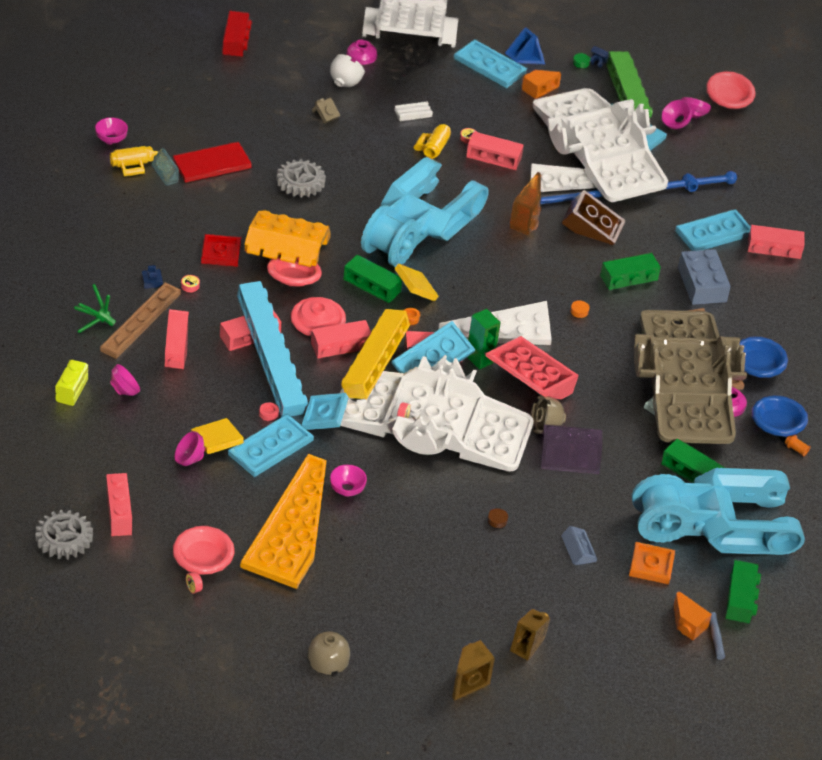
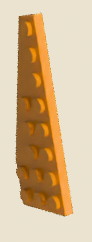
M310 454L307 455L242 559L240 568L295 589L298 588L314 561L326 460Z

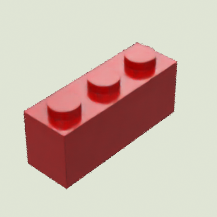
M229 12L223 40L224 55L243 57L244 50H247L252 27L249 13Z

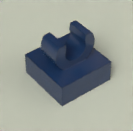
M593 46L590 63L593 65L598 60L597 65L601 68L603 63L607 64L609 52Z
M150 265L148 270L142 271L144 289L159 288L163 285L161 271L156 269L155 265Z

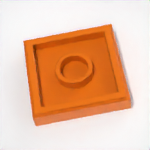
M636 542L629 576L669 585L675 550Z

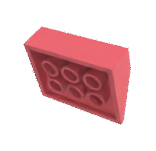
M522 336L486 353L487 358L544 397L549 396L563 399L573 394L579 375Z

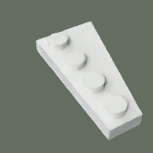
M541 164L531 165L530 193L596 188V186L584 173L585 169Z

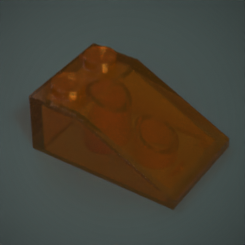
M540 172L534 175L513 202L510 228L528 236L539 225V220L537 219L541 212Z

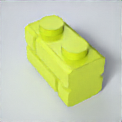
M76 360L68 362L67 367L55 386L57 402L71 406L75 405L88 381V364Z

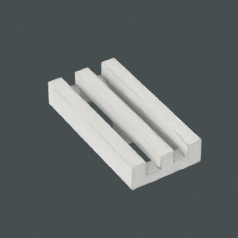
M428 102L395 106V112L399 121L432 117L433 113L430 110V106H428Z

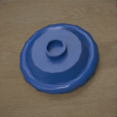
M748 337L740 341V345H744L743 352H746L744 372L759 378H771L781 374L786 369L788 364L787 353L780 344L772 339Z
M773 395L763 397L756 401L752 407V419L755 424L763 431L775 436L786 437L796 435L803 431L808 424V414L803 406L785 396Z

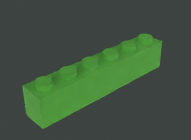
M610 51L607 68L620 102L633 99L635 110L639 104L643 103V110L648 109L649 117H652V107L649 106L648 97L645 96V89L641 85V79L637 75V68L634 67V62L629 52Z

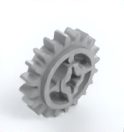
M300 159L297 162L293 160L292 163L287 161L286 166L281 165V169H278L276 181H278L277 185L281 186V191L286 190V194L292 193L293 197L299 195L302 198L303 195L310 197L311 193L316 195V191L321 192V189L325 186L326 175H324L325 171L321 170V166L316 167L315 162L311 164L309 160L304 162Z
M60 510L59 514L56 515L55 512H52V517L45 515L44 521H39V526L36 527L35 538L38 542V548L42 547L43 553L49 551V557L56 554L58 559L61 556L69 559V555H73L76 558L77 552L84 554V548H90V543L93 542V528L90 521L86 522L85 516L79 518V512L72 515L71 510L67 514Z

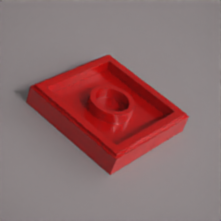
M205 234L201 263L238 267L241 237Z

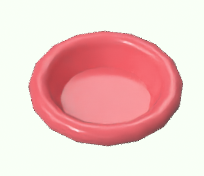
M724 71L716 73L709 78L706 85L710 98L718 105L729 109L747 107L753 102L755 97V88L750 80L735 72Z
M278 256L277 260L271 259L267 265L268 273L275 280L289 286L300 287L313 284L322 275L318 264L312 267L298 265L299 258L293 264L280 261L281 256Z
M310 297L301 300L293 307L291 322L299 332L311 337L312 329L345 324L346 315L342 307L333 300L323 297Z
M195 526L185 530L176 538L173 545V556L177 563L188 572H197L199 575L222 571L231 563L235 554L234 544L230 537L220 529L210 526Z

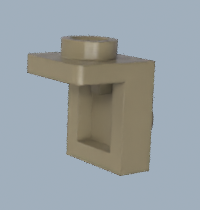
M322 98L316 101L315 106L311 109L312 112L318 111L324 124L341 116L331 98L326 100Z

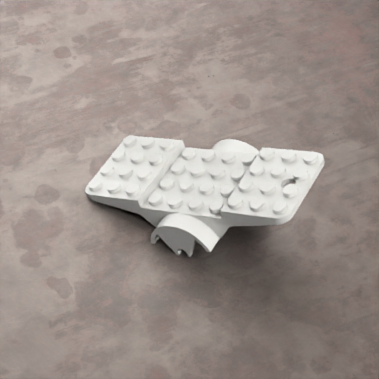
M381 0L380 8L366 7L362 34L364 37H366V34L376 35V38H379L380 30L432 36L439 37L438 46H442L443 43L451 44L452 47H455L458 18L445 17L447 0Z
M587 88L539 98L533 101V109L548 126L552 143L557 151L564 155L574 152L585 166L584 173L608 201L616 202L667 188L668 179L648 148L646 135L653 134L656 126L650 127L648 109L643 110V103L639 104L636 110L633 99L616 102L611 105L594 90Z
M446 355L432 367L428 363L427 357L423 356L419 367H415L405 373L383 371L367 399L357 400L356 402L351 400L354 398L348 399L340 426L385 437L386 433L394 434L404 447L413 452L430 455L442 452L444 449L460 452L459 458L505 471H514L519 467L534 422L528 413L485 396L477 384L473 382L477 371L473 370L469 375L465 376L457 358H454V361L451 363L446 360ZM402 402L411 405L408 419L400 416L397 417L398 409Z

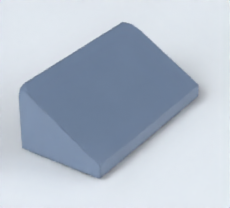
M569 526L563 532L562 539L573 564L580 565L596 562L597 557L586 531Z

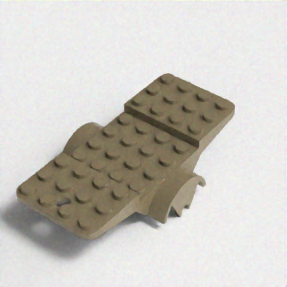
M642 311L640 322L643 335L635 334L634 366L637 377L651 378L653 405L659 438L664 442H674L676 439H679L684 443H732L736 435L731 396L732 380H745L747 377V373L744 372L746 352H743L744 345H740V337L720 336L715 318L709 312Z

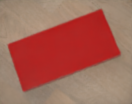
M239 142L173 156V162L185 183L250 169L252 166L251 161Z

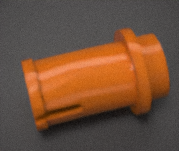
M797 435L788 436L785 441L787 448L791 447L803 457L806 456L811 448L799 440Z

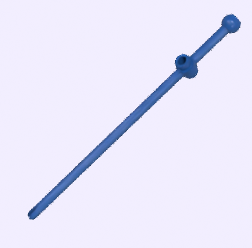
M728 171L725 175L695 178L687 173L682 177V180L668 182L666 189L685 187L690 192H694L697 190L698 185L726 182L732 185L737 181V175L733 171ZM599 190L588 191L595 198L604 197ZM579 193L540 197L538 203L547 204L572 201Z

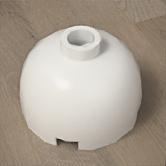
M338 54L332 61L330 74L336 85L340 87H353L360 82L365 71L359 62L356 61L354 63L350 60L351 57L343 54Z

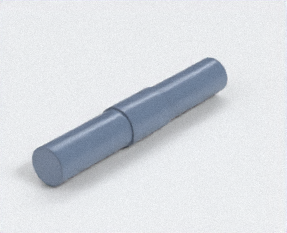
M711 612L710 627L717 659L722 660L725 658L721 632L716 613Z

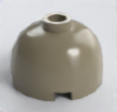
M541 395L537 398L540 399L538 404L534 403L532 407L531 417L534 420L533 424L536 426V430H532L536 434L549 435L557 432L562 424L565 423L566 413L561 402L557 399Z
M326 631L312 639L307 656L311 667L317 672L331 674L338 671L339 673L348 666L350 648L342 635Z

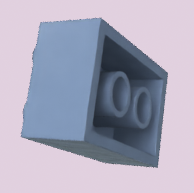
M716 249L681 252L678 270L692 305L727 302L731 286Z

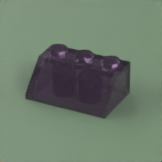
M544 424L541 439V469L600 474L603 444L602 430Z

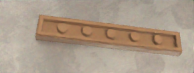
M165 282L100 346V351L117 359L181 295V290Z

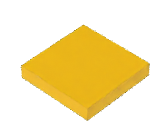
M398 263L395 270L411 293L432 301L439 297L422 272Z
M227 418L191 429V431H196L203 437L204 451L207 454L244 443L243 436Z

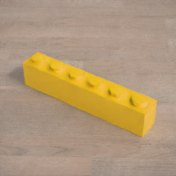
M385 309L382 316L379 317L369 338L365 341L360 353L357 354L345 378L342 379V389H344V393L349 398L367 399L410 326L406 311Z

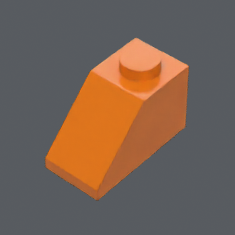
M534 70L523 77L522 90L534 99H538L559 87L561 73Z
M680 591L677 592L673 605L677 629L694 641L708 628L712 614Z

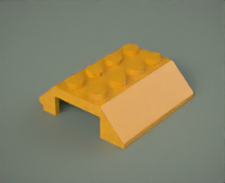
M258 211L249 226L244 250L248 254L260 256V252L263 250L262 257L277 260L279 254H281L280 261L295 264L296 259L299 258L298 265L306 267L316 266L321 246L327 245L331 237L330 228L319 222L312 223L301 218L294 219L283 214L276 215L269 211Z

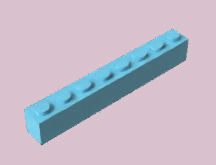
M261 281L240 284L237 298L276 405L279 407L280 416L283 417L286 414L289 416L304 414L305 406L308 404L307 397L301 391V381L296 377L295 365L291 364L289 349L285 348L284 335L279 331L278 319L274 318L273 306L267 299V290L263 288Z

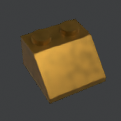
M481 640L469 643L462 649L452 696L454 700L479 690L491 682L495 657Z

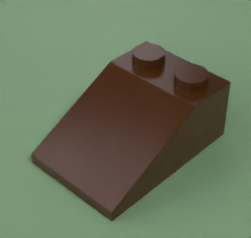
M583 190L572 200L561 223L576 234L614 245L626 220Z

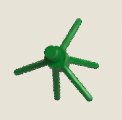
M95 284L92 287L101 308L99 311H96L82 303L78 304L80 307H74L75 310L96 317L95 320L80 328L78 333L83 332L99 321L102 323L105 321L111 327L116 322L109 315L111 312L108 311L110 295L106 296L104 305Z

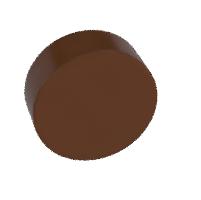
M495 508L489 512L488 523L492 527L502 528L507 525L508 514L505 510Z

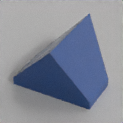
M525 27L505 54L516 63L545 64L538 37Z

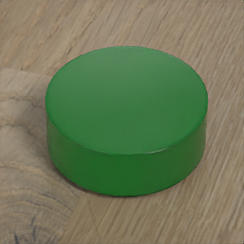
M578 53L574 56L573 64L576 67L586 68L589 66L590 57L588 55Z

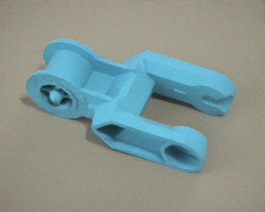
M425 157L392 183L381 203V207L372 214V217L365 226L361 237V248L367 253H372L379 249L388 254L390 265L396 267L398 263L402 265L409 259L416 245L428 235L432 238L448 241L475 218L487 201L488 187L472 180L443 209L432 206L419 199V197L424 193H430L439 182L436 173L442 164L429 157Z
M714 468L696 477L694 483H685L681 478L670 474H660L642 480L632 492L633 505L638 511L642 512L638 519L639 532L645 539L656 543L671 542L685 535L705 536L709 543L721 553L784 555L797 551L805 541L799 520L793 517H779L772 521L736 520L732 502L757 503L761 507L766 508L777 507L785 503L790 484L788 477L782 471Z

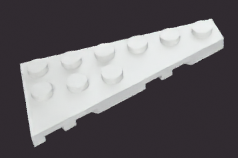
M547 301L491 312L501 322L498 343L506 344L522 336L535 345H551L552 339ZM471 317L452 320L468 340ZM451 321L439 323L438 330Z

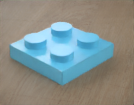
M346 393L311 396L302 427L306 430L340 427L349 399Z

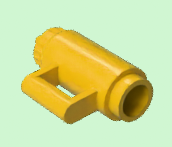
M440 124L432 133H422L414 145V149L416 151H423L424 155L431 159L438 157L450 138L451 129L445 124Z
M150 146L118 149L110 152V162L112 167H121L123 177L145 174L143 164L153 161L154 156L158 155L159 152L153 151ZM139 165L137 168L125 169V166Z

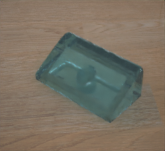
M161 148L152 162V167L166 186L178 183L179 169L166 150Z

